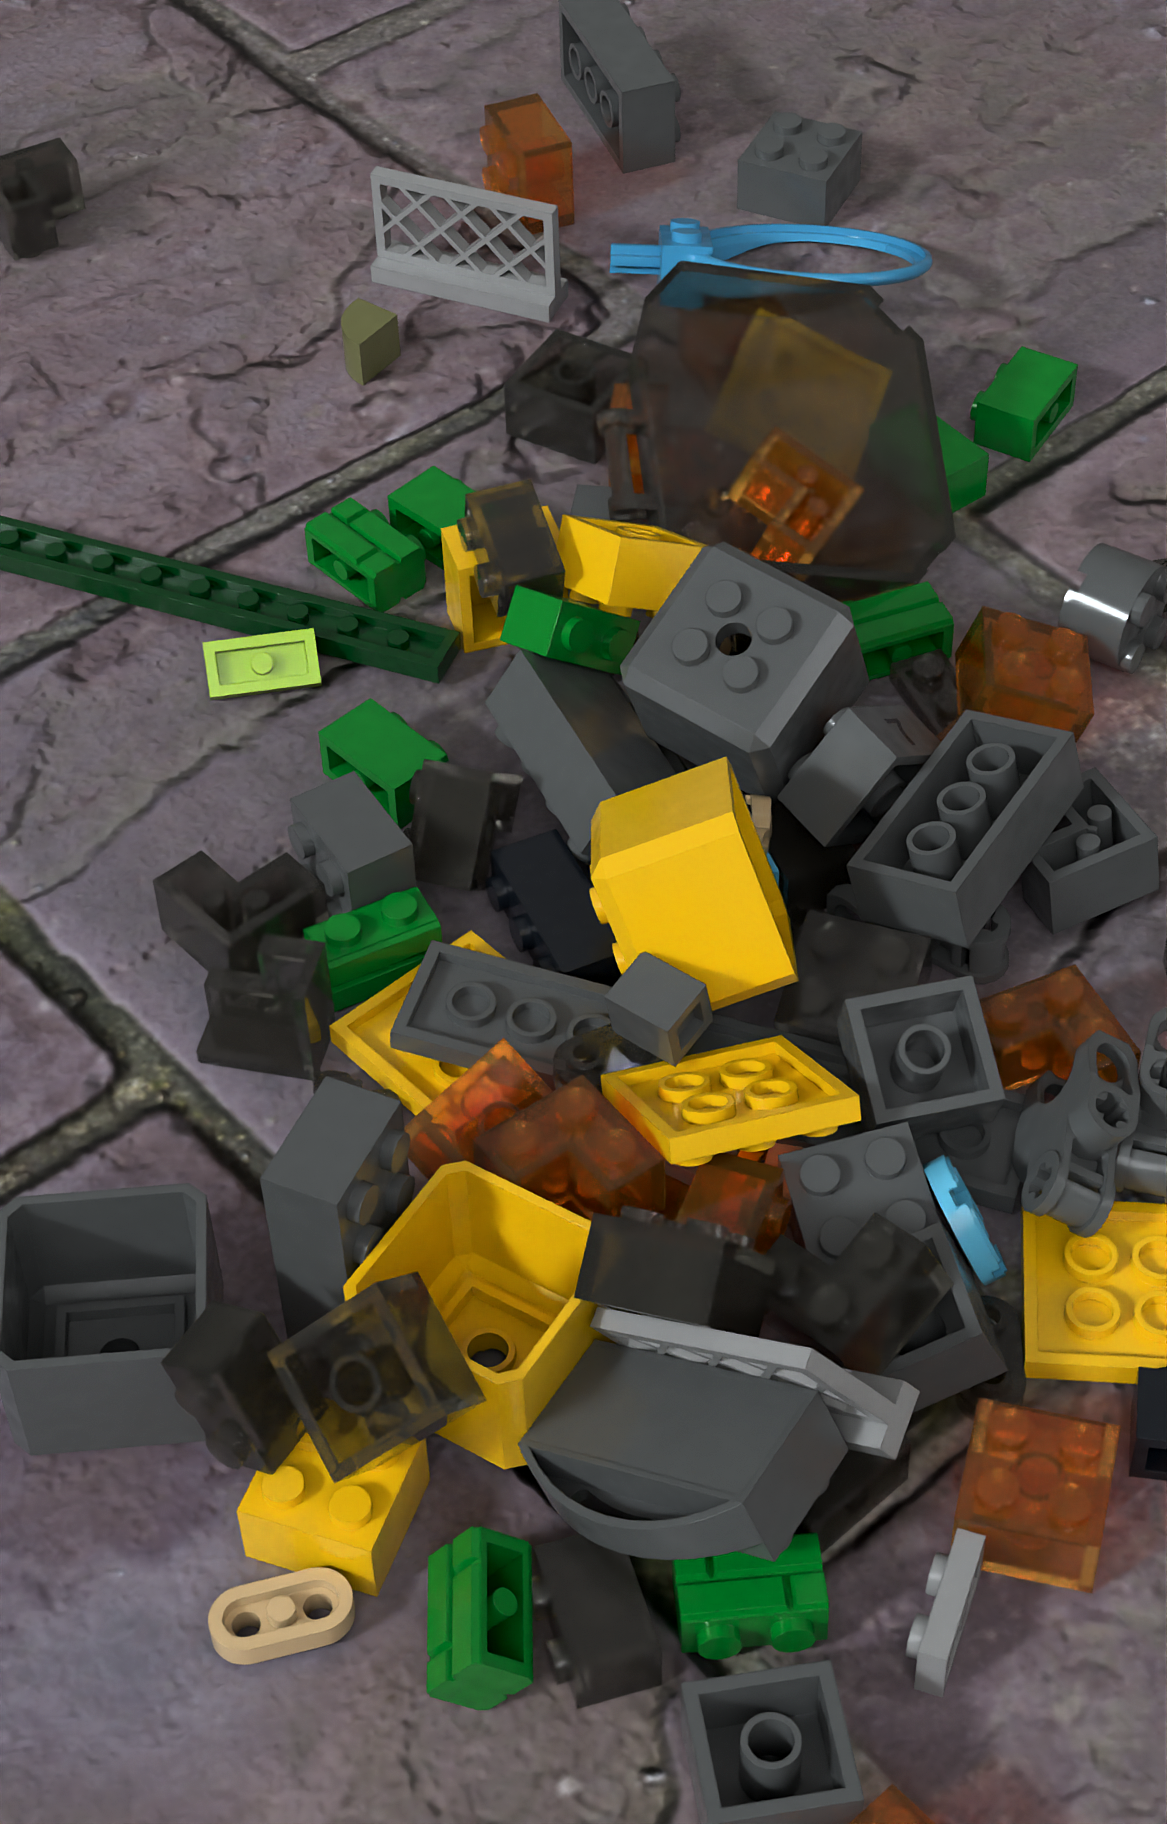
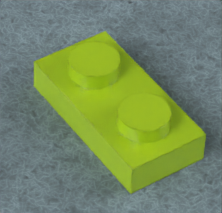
M314 628L202 642L210 700L322 686Z

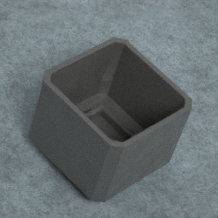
M726 542L712 544L701 549L620 665L624 687L649 739L698 766L727 757L740 789L748 794L770 796L771 804L781 802L777 796L790 781L787 777L788 772L801 757L813 752L825 737L823 729L829 719L841 709L853 707L870 682L849 606ZM742 633L752 638L748 649L739 655L730 656L720 651L721 643L732 634Z
M180 1183L15 1197L0 1210V1396L13 1440L28 1454L33 1456L207 1441L224 1425L223 1278L207 1195L192 1184Z

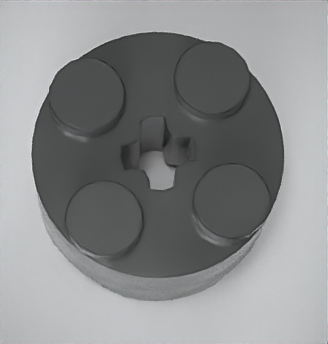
M1099 543L1087 554L1077 570L1087 574L1079 590L1069 587L1058 620L1057 638L1058 641L1064 643L1063 647L1068 648L1072 652L1122 672L1133 674L1138 668L1146 648L1158 649L1167 632V619L1161 617L1167 603V567L1115 546Z

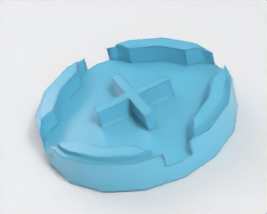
M942 1155L924 1164L923 1168L931 1188L959 1244L982 1284L986 1286L1006 1276L1007 1268L996 1244L993 1245L990 1242V1236L984 1226L983 1217L957 1168L953 1167L950 1157Z

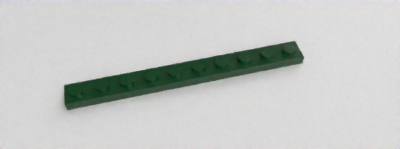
M0 515V570L252 636L314 628L318 653L437 684L440 683L461 649L460 632Z

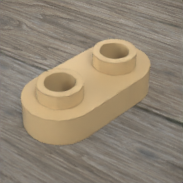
M325 1567L308 1568L230 1588L217 1597L208 1614V1627L213 1646L217 1653L225 1660L234 1664L250 1665L333 1644L343 1638L354 1623L355 1604L352 1588L348 1580L341 1573ZM316 1609H327L330 1611L329 1615L314 1620L308 1617ZM253 1626L259 1629L255 1635L247 1637L236 1635L244 1627Z

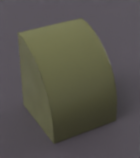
M357 298L345 309L341 317L345 367L350 377L364 386L401 356L397 314L360 298Z

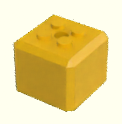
M727 757L599 803L591 820V865L589 867L594 887L590 888L589 892L600 923L602 925L609 923L617 942L612 944V948L622 975L639 954L647 952L706 984L712 1011L799 981L790 918L784 899Z
M466 1160L440 1166L343 1286L359 1393L504 1470L528 1465L519 1448V1441L532 1426L593 1341L597 1339L617 1344L590 1327L597 1307L620 1311L619 1259L613 1232ZM497 1349L507 1356L503 1362L493 1367H484L471 1360L472 1356L478 1351Z

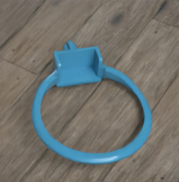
M690 218L671 219L670 225H659V245L611 243L610 273L657 275L659 305L699 306L702 303L703 289L724 293H740L780 288H856L890 285L910 281L922 276L931 268L933 263L931 253L922 246L903 238L873 231L811 224H748L709 230L708 227H700L699 220ZM822 242L857 246L889 253L908 261L912 266L867 273H808L758 268L724 260L759 246L772 243Z

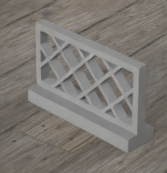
M379 166L373 169L370 173L377 258L370 266L372 282L550 323L568 296V279L561 278L557 205ZM387 186L399 188L411 203L401 209L388 195ZM432 196L444 198L456 212L446 219L428 199ZM477 206L489 208L501 223L490 229L473 209ZM416 208L435 227L426 235L408 217V214ZM526 216L543 220L544 235L536 239L519 219ZM461 218L480 237L471 245L452 226ZM397 224L414 244L392 240L390 228ZM507 228L525 247L516 255L497 236ZM441 234L459 254L439 250L432 240ZM486 244L503 264L485 261L476 251ZM532 254L545 269V274L529 271L521 261Z
M597 1307L590 1324L591 1328L619 1345L818 1390L849 1450L896 1460L920 1393L919 1390L904 1380L843 1369L809 1347Z

